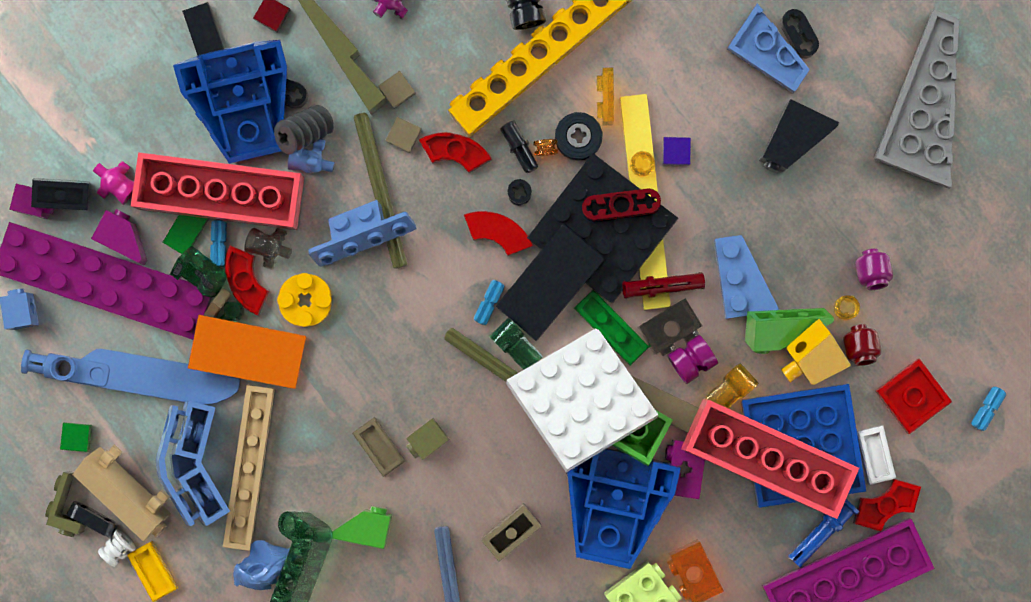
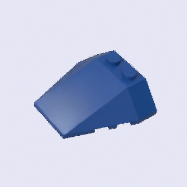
M281 40L247 43L201 54L173 65L180 92L194 109L196 116L202 121L229 164L282 151L277 145L274 136L275 126L284 119L287 63Z
M606 448L568 471L576 557L631 569L646 544L648 537L675 495L681 467L652 459L649 466H646L624 452Z

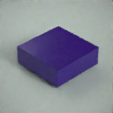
M664 137L663 165H690L691 138Z

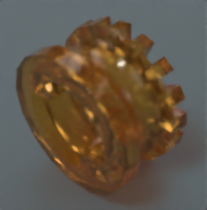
M557 139L534 141L533 145L537 147L534 155L545 156L544 153H546V156H548V153L549 155L558 154V149L555 148Z

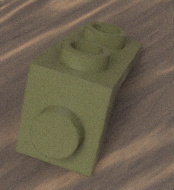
M66 471L56 479L54 491L57 492L54 501H51L46 509L45 516L48 517L46 525L58 528V533L74 537L75 534L83 533L86 526L62 514L74 477L72 475L74 472Z

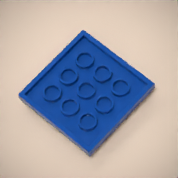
M849 384L741 400L744 416L858 467V473L848 494L866 492ZM754 482L758 508L797 502Z

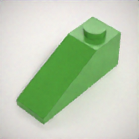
M825 308L747 311L745 342L754 352L768 354L770 351L781 350L787 347L818 319L826 327L834 322V317Z

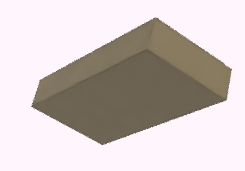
M375 417L352 433L383 477L406 461Z

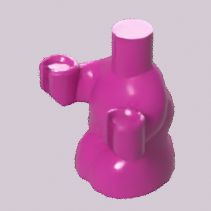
M124 161L111 169L105 168L100 163L97 164L93 169V172L101 177L100 188L97 194L106 199L111 193L121 204L125 205L131 199L134 181L125 176L131 167Z

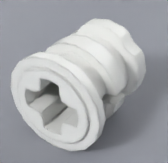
M116 530L114 532L115 537L109 538L106 541V546H102L98 550L101 558L113 567L119 563V559H124L127 556L128 550L134 551L136 549L133 541L120 530Z

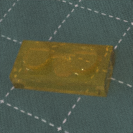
M602 68L601 75L596 77L597 92H602V102H597V118H602V125H613V68Z

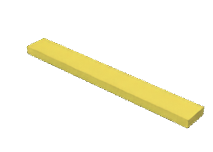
M647 94L620 97L629 181L640 189L650 188L658 192ZM663 240L639 269L640 280H645L647 276H653L654 278L667 277ZM669 293L656 294L653 298L642 296L643 310L671 307Z

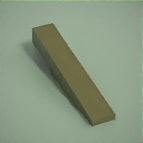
M298 0L370 114L373 115L387 102V99L354 62L360 56L358 49L314 0Z

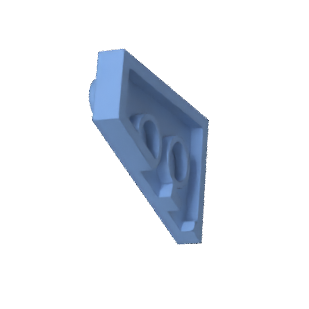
M758 3L727 48L728 51L792 93L797 90L810 70L792 46L784 40L774 23L769 21Z
M742 235L714 239L725 319L747 316V311L779 310Z

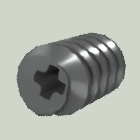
M313 105L279 121L274 130L275 140L284 153L293 154L296 150H301L303 147H307L311 143L325 138L327 134H331L334 129V122L326 108L320 105Z

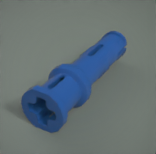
M846 499L838 519L823 514L824 520L788 556L801 568L836 531H841L848 519L860 511Z

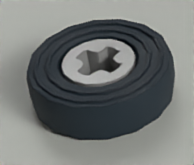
M574 112L566 115L559 121L555 129V142L558 150L565 157L571 160L582 161L588 159L592 153L595 154L599 150L603 132L600 124L593 116L587 113ZM577 129L583 134L586 133L582 143H577L576 139L571 138V135H574Z

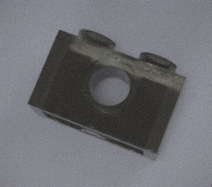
M685 298L637 328L653 354L655 355L660 352L664 356L676 349L674 343L683 338L687 342L699 335L697 329L702 327V324ZM668 321H672L678 326V332L674 337H670L664 332V325Z

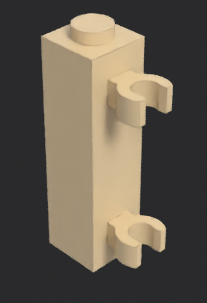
M115 444L109 451H104L99 447L84 458L72 475L143 542L152 534L157 537L167 527V524L164 522L171 513L163 505L170 496L163 489L156 496H152L115 461L122 453Z

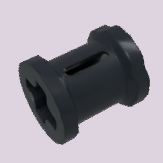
M516 179L508 186L507 194L512 204L521 206L529 202L532 190L527 181ZM520 186L524 187L526 196H520L519 199H516L515 192L512 190H518Z

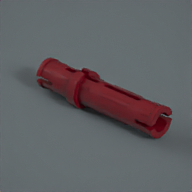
M702 272L662 278L647 276L645 280L624 281L622 283V292L624 298L627 299L639 296L653 298L656 294L705 289V277Z

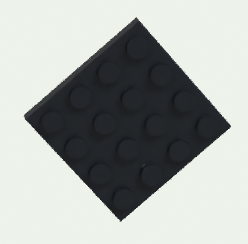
M592 153L527 238L542 250L562 224L565 223L606 258L586 284L613 304L622 293V283L632 280L679 218L661 205L657 212L650 215L602 221L588 220L582 211V204L587 197L640 189ZM648 194L645 195V200L637 201V195L631 196L634 202L633 211H639L637 205L646 204L647 209H650L652 204L657 202ZM620 197L615 200L614 209L617 212L622 213L629 209L630 203L626 198ZM605 199L606 205L598 206L596 201L591 202V207H587V211H591L596 216L598 215V210L606 209V215L612 214L609 207L610 199Z

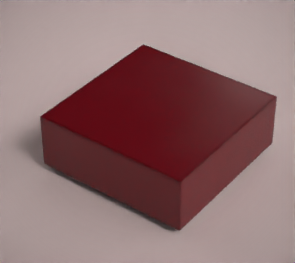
M263 0L253 19L278 33L290 12V8L276 0Z

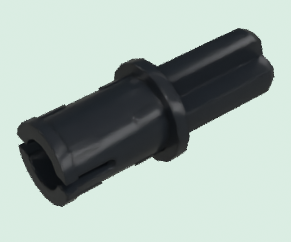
M513 120L503 125L500 130L511 148L510 153L516 155L524 172L530 173L536 170L538 164L528 148L529 141H525L516 122Z

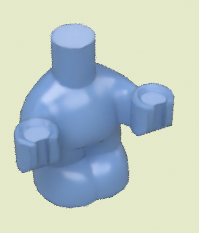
M319 139L313 144L312 151L302 148L301 150H296L293 154H289L288 170H302L305 173H315L322 170L333 172L335 162L323 160L322 150H324L326 141Z

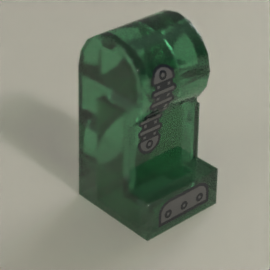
M193 246L189 247L178 257L170 272V275L177 280L183 277L196 286L201 294L207 297H216L227 279V275L222 268Z

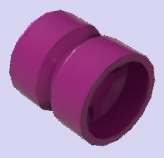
M697 335L686 342L685 349L679 347L667 355L672 366L685 384L699 377L700 370L707 372L718 364L714 353L701 335Z

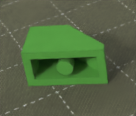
M371 506L370 510L365 509L331 532L330 538L384 549L387 543L392 514H387L386 508Z

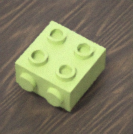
M648 560L604 592L609 602H678L682 599L673 585L668 588L662 581L666 575L657 563L651 566Z

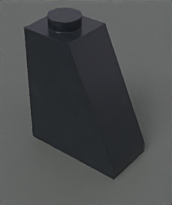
M790 99L786 103L759 161L765 163L763 167L769 171L778 173L780 170L784 172L836 129L839 122Z

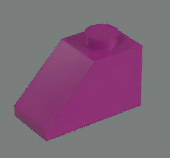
M118 209L114 213L105 210L91 239L145 265L147 258L137 226L129 221L131 216Z

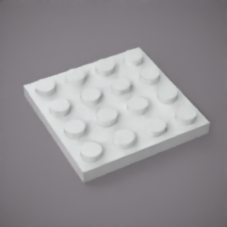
M597 329L592 330L512 376L506 382L565 472L570 471L658 417L656 410L604 336Z

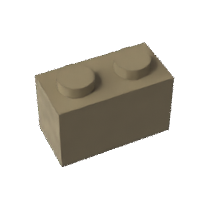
M523 503L483 536L481 541L499 562L541 527V523Z

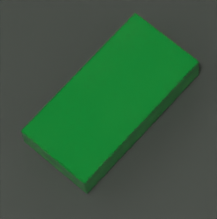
M178 215L162 243L187 256L209 219Z

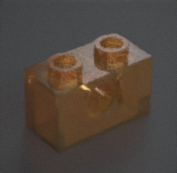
M698 539L668 553L671 560L667 561V564L673 576L679 575L683 585L678 587L685 601L703 602L724 592ZM693 566L699 567L700 576L696 580L687 579V570Z

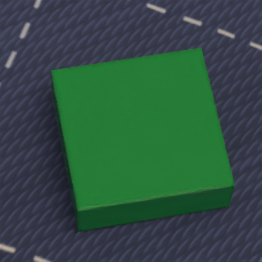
M64 422L62 424L60 450L89 452L92 425Z

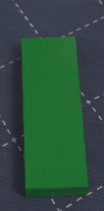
M594 290L574 307L593 329L601 332L609 345L629 366L649 348L639 335Z

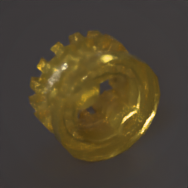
M646 151L637 152L630 161L631 171L640 177L649 175L655 167L654 157ZM638 157H641L643 160L648 159L650 163L649 169L646 171L642 168L637 169L635 160Z
M850 295L842 296L834 303L836 316L843 320L855 318L860 311L858 300ZM842 301L853 303L854 310L851 314L841 312L840 305Z

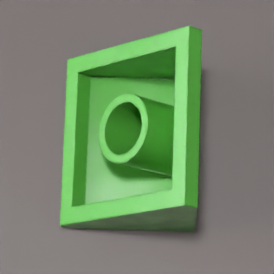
M656 410L658 417L612 446L649 466L673 419Z

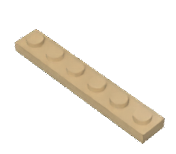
M246 386L229 501L230 512L227 515L223 547L247 551L251 549L275 392L273 388Z

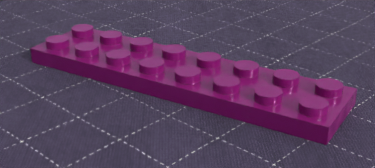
M9 222L0 246V276L192 340L194 339L198 315H204L214 293L213 289Z

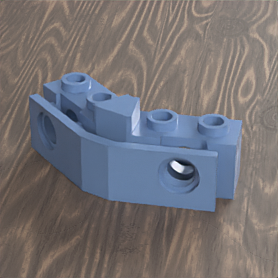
M185 401L183 411L178 410V406L172 405L169 407L155 461L158 479L170 496L185 524L192 526L195 524L194 520L199 518L202 525L208 526L229 513L230 510L201 463L216 407L192 401ZM179 415L184 416L179 437L174 439L173 436L177 428ZM169 442L174 443L169 458L172 477L175 478L180 487L176 491L167 478L165 457ZM184 492L188 494L197 510L193 514L181 495Z

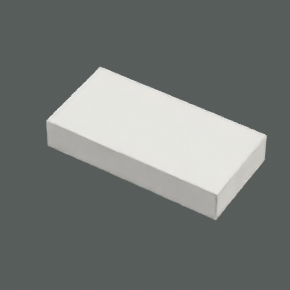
M881 425L857 431L860 453L868 484L871 485L896 479L884 427Z

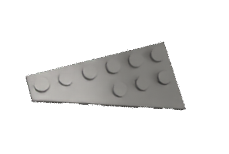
M934 9L929 17L874 160L950 189L952 187V138L954 136L956 52H958L959 19Z

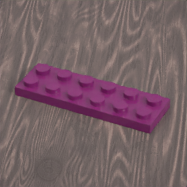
M908 518L763 584L762 587L769 602H863L935 568L912 519Z

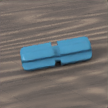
M223 220L211 222V241L213 245H211L210 264L212 266H225L226 246L224 242H226L227 223Z
M496 280L491 281L484 295L485 300L484 302L481 301L474 316L476 322L482 325L488 323L495 308L493 306L497 304L505 288L504 284Z
M992 387L983 402L984 407H980L971 425L980 431H985L995 415L993 413L994 410H998L1006 397V392L999 387Z

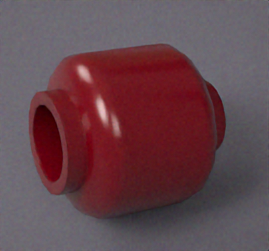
M866 324L852 326L850 328L851 331L843 337L847 359L855 362L856 366L875 363L877 361L876 358L881 355L878 332L875 329L867 328Z

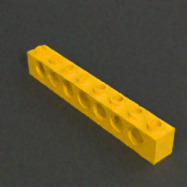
M572 0L574 4L567 10L564 8L558 10L551 19L553 21L547 27H544V25L538 27L531 34L533 38L528 43L524 44L521 42L510 52L512 56L505 62L502 59L490 69L492 73L485 79L480 77L470 86L472 90L465 96L460 94L454 98L449 104L451 106L448 109L449 115L467 136L471 138L632 0H607V4L603 7L596 6L593 0ZM576 13H582L587 17V21L583 24H577L573 21L572 17ZM556 30H562L566 33L567 38L559 42L553 39L552 33ZM536 47H541L547 54L544 58L537 59L532 56V50ZM520 64L526 68V72L522 76H515L512 74L511 68L514 65ZM494 82L504 83L506 86L504 92L500 94L492 92L490 88ZM474 99H482L485 102V107L481 111L471 109L470 104Z

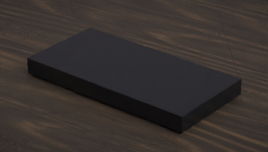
M564 223L498 302L496 307L537 341L606 258Z

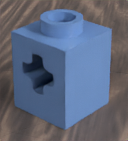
M24 289L7 291L8 296L0 297L4 329L17 330L39 325L34 294L24 292Z

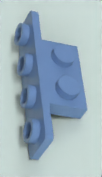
M378 200L329 218L332 240L309 249V256L319 267L330 265L335 261L355 255L373 246H378L396 237L404 236L416 230V224L407 212L384 219L382 206Z

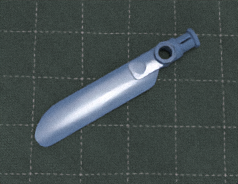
M26 349L21 362V373L23 374L28 372L44 374L45 378L181 402L218 403L233 396L240 388V378L188 369V364L106 349H96L82 359L49 353L46 356L32 353L31 350ZM64 361H68L71 366L70 373L66 376L59 372V366ZM33 362H39L43 365H35Z

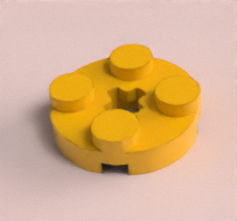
M301 273L290 277L284 282L277 297V302L281 314L288 322L297 326L309 327L318 325L327 318L332 307V294L328 284L316 275ZM308 293L311 294V306L303 305L301 307L299 305L301 301L299 296L301 294L305 296Z

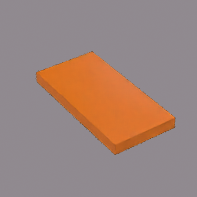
M198 315L188 369L296 389L306 336Z

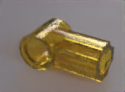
M739 363L724 376V381L704 399L729 409L739 398L742 399L748 395L759 382Z

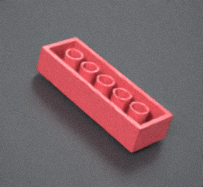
M138 152L131 207L145 211L297 230L304 176L301 173Z
M708 399L702 400L681 447L682 450L836 519H838L859 470L858 467Z

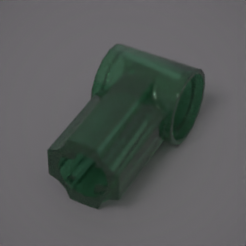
M507 318L489 335L523 370L537 363L543 357L524 337L525 334L510 318Z

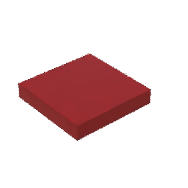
M916 359L875 390L907 434H911L952 403V400L920 359Z

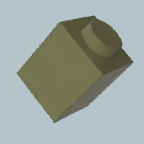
M432 418L406 438L409 442L406 447L414 458L420 456L423 460L450 439L435 419Z

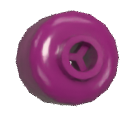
M875 248L863 251V256L855 261L859 284L867 287V290H880L887 287L888 282L893 279L889 255L879 252Z

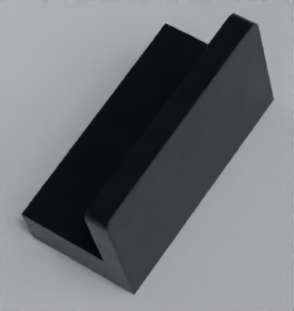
M33 178L31 207L88 210L89 182Z

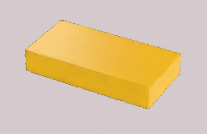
M153 541L127 555L152 602L178 589Z

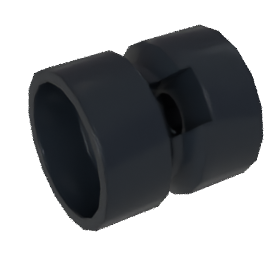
M506 0L508 8L513 10L509 14L513 30L529 29L546 22L543 6L538 5L540 0Z

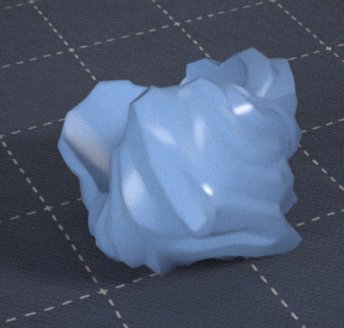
M265 540L254 541L251 544L250 555L234 567V585H241L255 590L271 589V584H277V577L283 573L290 572L292 570L290 565L294 564L293 560L300 558L297 548L294 546L286 549L271 545Z

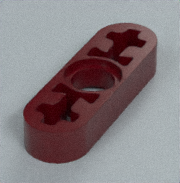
M650 188L593 195L584 200L582 211L584 216L590 221L650 215L659 210L661 197L656 190ZM650 194L652 199L657 200L650 209H647L646 204L637 205L639 211H633L634 202L631 196L637 195V201L645 200V195ZM620 197L626 198L630 203L629 209L622 213L614 209V202ZM610 199L609 207L612 214L606 215V209L598 210V215L596 216L591 211H587V207H591V202L596 201L598 206L606 205L604 200Z

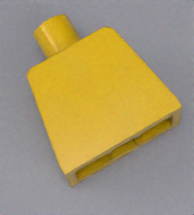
M818 319L788 345L787 351L794 361L783 367L781 371L790 383L804 374L810 384L815 385L851 365L832 334L821 320Z

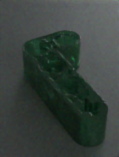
M286 511L279 517L278 528L282 535L292 541L270 602H309L332 542V530L326 523L309 512Z

